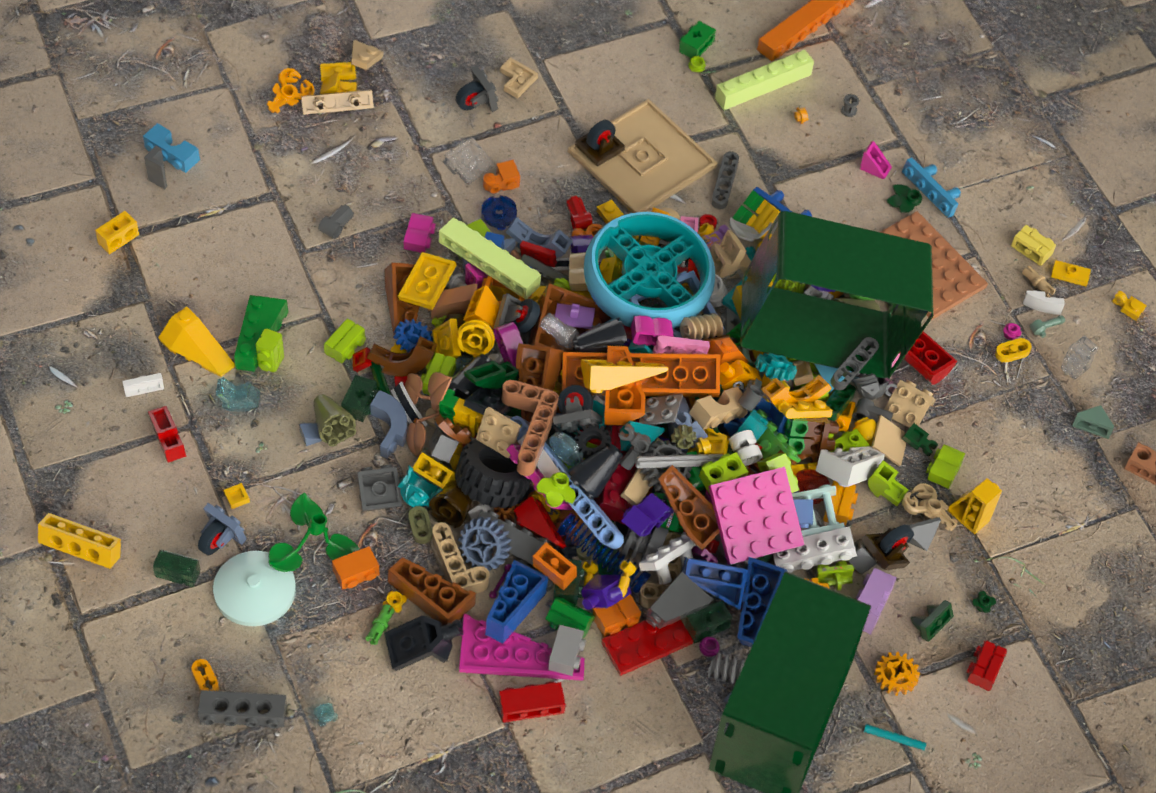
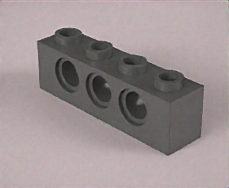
M201 690L198 709L199 721L206 725L219 723L227 726H267L272 729L285 727L287 699L286 695ZM221 707L226 708L224 711H217ZM240 709H247L246 712H238ZM261 710H268L265 714L259 713Z

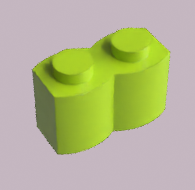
M945 444L941 449L938 448L933 458L936 459L935 462H930L926 473L929 474L927 480L949 489L962 465L966 453Z

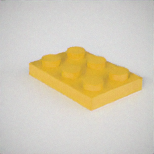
M422 252L398 295L399 300L433 310L457 266L456 262Z

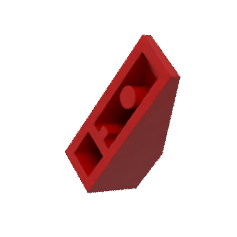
M531 496L514 509L517 515L516 521L522 528H528L563 549L566 547L540 500Z

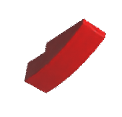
M167 406L148 411L167 462L186 457L183 442Z

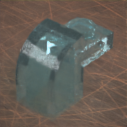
M224 377L217 380L216 396L223 401L222 407L233 412H246L259 407L260 391L249 382L235 386Z

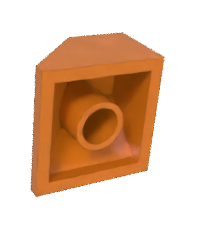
M729 335L702 340L709 341L710 348L707 354H720V365L724 362L731 364L737 360L748 363L746 357Z

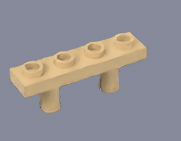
M372 90L301 96L303 115L374 108Z

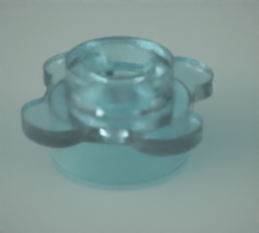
M331 703L322 704L313 711L314 715L318 718L320 726H325L328 722L338 719V714L334 712L333 704Z

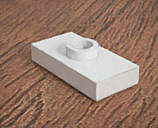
M161 373L123 381L126 397L164 389Z

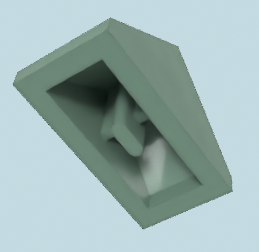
M1101 405L1077 413L1072 425L1075 428L1106 439L1110 438L1114 429L1113 423Z

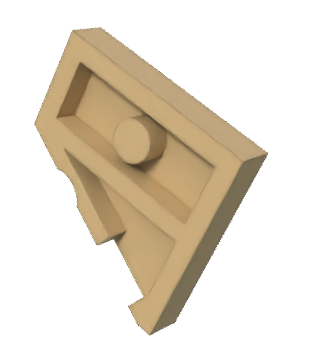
M356 40L353 41L351 64L367 70L383 58V51L378 50L376 47L368 46Z

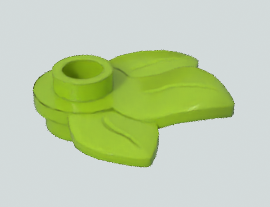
M557 472L550 478H542L536 487V491L546 494V501L553 508L560 506L564 500L568 503L575 501V491L569 486V478L565 473Z

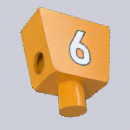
M737 360L731 364L724 362L720 365V385L724 391L734 387L744 390L746 383L756 378L762 382L759 371L742 360Z

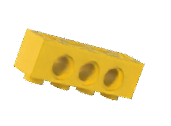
M48 513L38 524V543L109 569L120 558V538Z

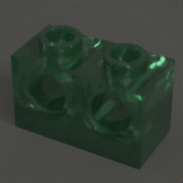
M721 600L686 616L685 627L695 644L706 637H711L729 629L732 615Z

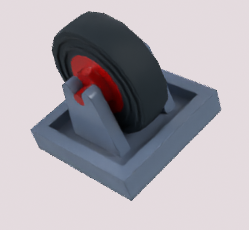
M207 503L203 509L209 521L201 531L202 535L198 541V549L206 555H212L219 548L222 549L231 539L242 545L247 539L243 533L245 530L240 526V521L232 515L230 517L225 515V511L220 506H213Z

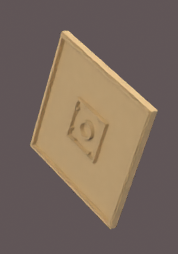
M649 99L611 121L616 128L615 136L625 145V151L597 167L575 144L568 148V152L631 213L649 211L709 173L718 165L707 152Z

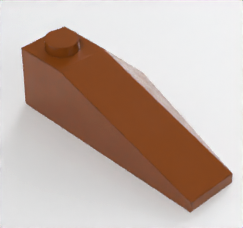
M519 343L516 356V369L519 370L520 379L518 381L553 391L561 370L564 350ZM521 410L522 418L530 423L534 413Z

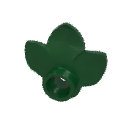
M895 184L893 185L895 195L887 199L889 205L896 208L899 207L901 213H908L915 206L921 204L922 195L916 189H910L906 185Z

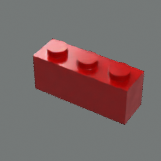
M550 681L536 686L529 684L523 688L514 689L509 687L499 691V704L503 723L565 714L566 704L561 682Z

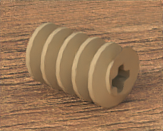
M716 313L691 316L690 318L685 317L680 324V332L682 338L687 336V338L701 340L702 337L708 339L709 336L710 338L715 336L721 337L723 334V323Z

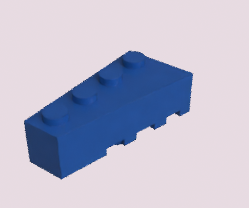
M751 557L748 558V573L737 637L742 645L752 647L785 571L788 572L784 568Z
M513 560L505 582L499 590V595L487 616L485 635L503 644L547 594L548 577Z

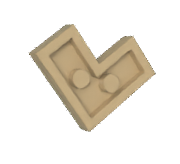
M511 57L500 67V73L511 78L504 85V91L517 99L538 79L537 72Z

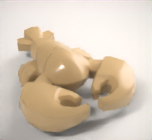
M920 483L914 487L912 492L905 494L902 499V505L909 514L917 515L922 513L927 519L940 517V523L945 524V529H950V531L954 530L957 526V519L949 517L946 512L949 507L943 500L939 501L937 499L936 490L931 485ZM919 492L916 497L923 500L918 503L915 496L912 499L910 498L911 494Z

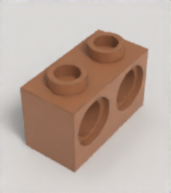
M1138 442L1125 466V470L1156 485V451Z

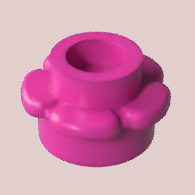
M1008 323L1003 328L1004 336L1008 340H1015L1021 335V328L1017 324Z

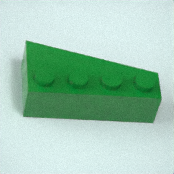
M255 295L249 296L234 355L237 370L255 372L258 367L256 343L261 338L264 329H270L275 332L280 329L283 319L289 313L287 300Z

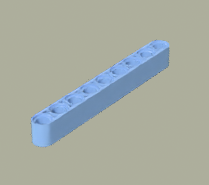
M514 416L511 420L519 425L522 424L517 436L518 441L527 433L530 423L519 416ZM545 442L543 449L552 459L558 470L568 476L569 486L575 491V494L578 492L575 501L569 503L602 544L612 549L621 547L624 541L622 533L594 499L591 500L584 493L585 489L581 485L577 487L570 480L569 469ZM590 506V510L586 513L587 507ZM602 520L601 525L597 527L598 522ZM613 534L614 537L612 541L609 542V538Z

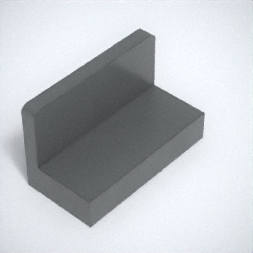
M155 146L144 157L147 177L150 182L166 189L167 181L162 149Z

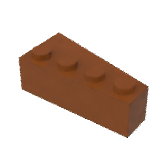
M403 557L388 570V583L406 596L432 619L444 625L456 619L460 620L464 614H467L475 606V592L467 591L455 582L450 583L436 573L434 575L427 572L424 567Z

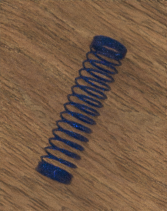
M570 513L556 533L560 534L561 537L567 534L566 541L573 537L571 545L578 541L576 549L583 545L581 553L589 548L586 557L594 552L591 558L592 561L600 555L597 565L605 559L602 569L609 565L607 573L615 568L612 575H617L621 569L617 572L616 570L626 554L611 568L621 552L619 550L605 565L614 549H611L600 561L608 546H605L596 555L602 545L600 542L590 552L598 539L596 537L585 548L593 532L579 545L589 527L574 541L585 524L584 522L569 537L573 528L580 520L578 518L573 523L576 515ZM640 566L629 577L631 579L629 583L630 588L637 582L632 589V592L635 594L640 591L641 587L651 576L650 572L643 571L632 583L640 571Z

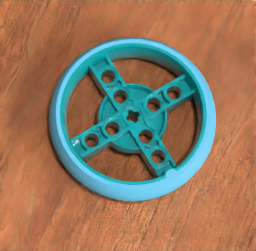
M636 212L615 218L596 233L585 254L584 277L591 297L598 307L612 319L620 317L619 321H622L623 325L631 328L635 316H648L652 319L666 318L672 321V328H677L680 326L683 318L697 316L710 300L715 285V266L707 244L690 226L662 213ZM632 236H652L670 243L664 248L655 245H640ZM606 247L623 261L622 277L610 285L606 283L599 269V258ZM689 257L695 264L700 276V286L694 296L677 281V266ZM636 294L648 298L659 297L668 307H644L627 300Z

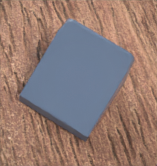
M317 423L299 424L300 433L306 446L323 441L319 437Z

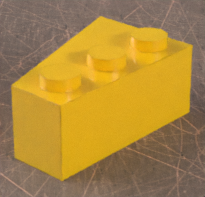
M986 478L948 506L947 511L975 535L991 520L1002 490L996 483Z

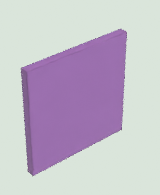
M557 303L553 324L592 329L595 308L582 307L578 304L566 305Z

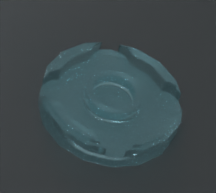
M555 432L550 437L549 442L552 450L564 463L572 467L584 460L583 453H579L577 450L579 448L577 443L567 434Z

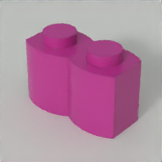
M416 213L411 214L404 237L405 250L426 253L427 248L430 249L432 243L430 236L436 230V223H433L434 217Z
M635 316L633 318L631 332L634 344L655 346L657 345L658 337L661 335L674 337L672 321L669 319H652L648 316Z

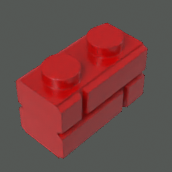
M987 640L984 641L982 647L978 645L973 656L977 658L976 662H971L966 672L970 674L967 681L973 685L980 686L982 689L991 691L1006 656L1007 649L996 646Z

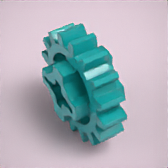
M772 353L759 354L755 362L756 368L760 372H764L766 377L770 379L777 378L780 381L793 380L797 372V366L792 365L793 362H788L783 355H774Z

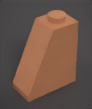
M477 284L443 290L434 309H428V311H431V319H439L448 314H466L473 293L477 290Z

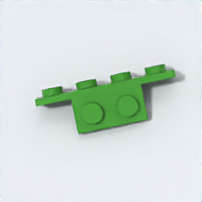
M761 409L757 411L763 418L766 419L768 417ZM768 421L767 429L756 442L763 447L761 449L763 458L770 457L781 449L786 453L787 457L799 463L801 459L797 455L798 451L792 445H788V439L782 433L777 432L778 427L773 422Z

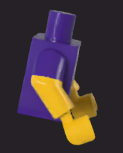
M587 561L583 563L582 567L587 572L581 590L582 598L584 599L582 604L585 609L609 608L631 594L629 587L631 579L629 576L635 573L636 567L630 561L628 563L623 561L620 565L624 575H595L594 577L593 575L598 571L597 565L593 561H591V565Z

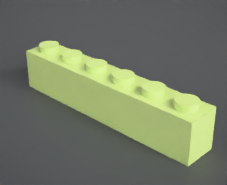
M802 50L718 84L715 99L723 110L729 109L810 76L814 60L806 50Z
M453 217L439 230V243L522 298L528 299L540 287L541 274L537 270L525 265L522 260L516 259L508 251L496 246L493 241L487 240L479 232L467 227L464 222L458 221Z

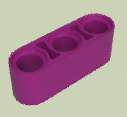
M510 322L494 328V336L504 362L508 361L516 367L518 344H523V341L515 323Z

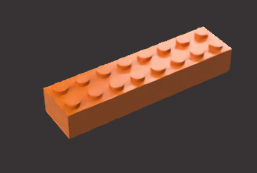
M563 352L562 391L571 385H580L586 388L584 386L581 359L607 360V353ZM630 353L634 366L637 362L664 364L668 367L667 372L640 380L645 396L662 397L683 394V397H707L710 395L711 397H719L720 354ZM586 388L592 396H605L606 390H603L602 393H592L591 390Z

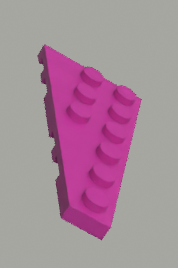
M464 614L460 673L584 680L585 658L581 657L579 669H574L573 676L548 670L549 659L553 648H550L548 644L534 642L531 638L515 632L502 644L485 635L486 621H478L471 618L470 615Z

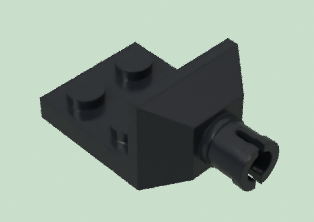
M422 615L385 632L392 669L394 671L401 670L429 656H433L443 663L447 662L453 646L452 639L464 634V630H461L463 629L461 622L456 619L444 625L435 619Z

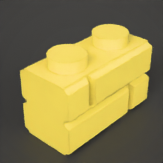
M1025 225L1015 235L1011 247L1042 266L1052 256L1056 244L1050 238L1039 234L1035 228Z

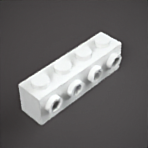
M850 526L803 537L804 546L773 553L775 565L786 569L789 573L800 569H811L813 566L821 564L829 565L834 561L850 560L852 557L857 556Z

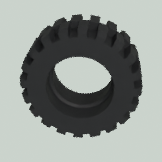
M476 439L464 446L455 472L456 483L465 495H468L473 501H478L481 505L486 504L492 508L513 507L521 503L526 497L532 482L518 473L517 464L510 458L503 456Z

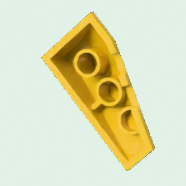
M188 307L174 314L158 337L159 341L170 352L178 353L184 356L186 360L194 361L200 364L202 368L220 377L235 368V363L201 320Z
M581 359L584 386L591 390L592 393H602L603 390H611L668 371L667 366L657 363L637 362L635 366H632V363L618 361L614 365L611 362H607V360Z

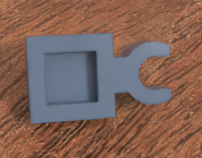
M683 412L685 421L681 423L676 418L675 423L678 426H692V430L696 432L697 437L694 440V446H691V448H694L699 437L707 438L708 435L696 420L691 423L689 414Z

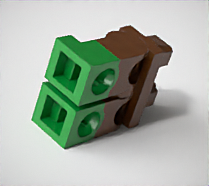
M827 417L787 418L784 436L788 439L787 444L792 445L798 451L797 454L820 455L823 449L834 451L835 440L834 438H828V435L838 433L839 424L837 421L828 420Z

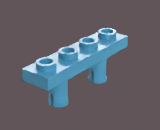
M913 158L907 159L902 173L947 218L952 217L959 204L955 200L961 195L959 188L954 187L948 191L944 190L931 177L937 172V167L934 164L922 168Z

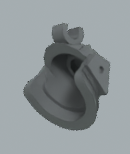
M858 373L852 380L858 393L870 400L878 399L884 393L891 397L893 392L888 389L890 387L897 388V383L889 382L888 378L876 377L875 374L866 375Z

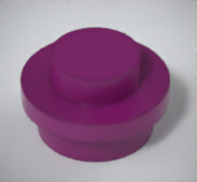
M706 637L699 644L700 652L706 657L717 655L720 649L718 641L713 637Z

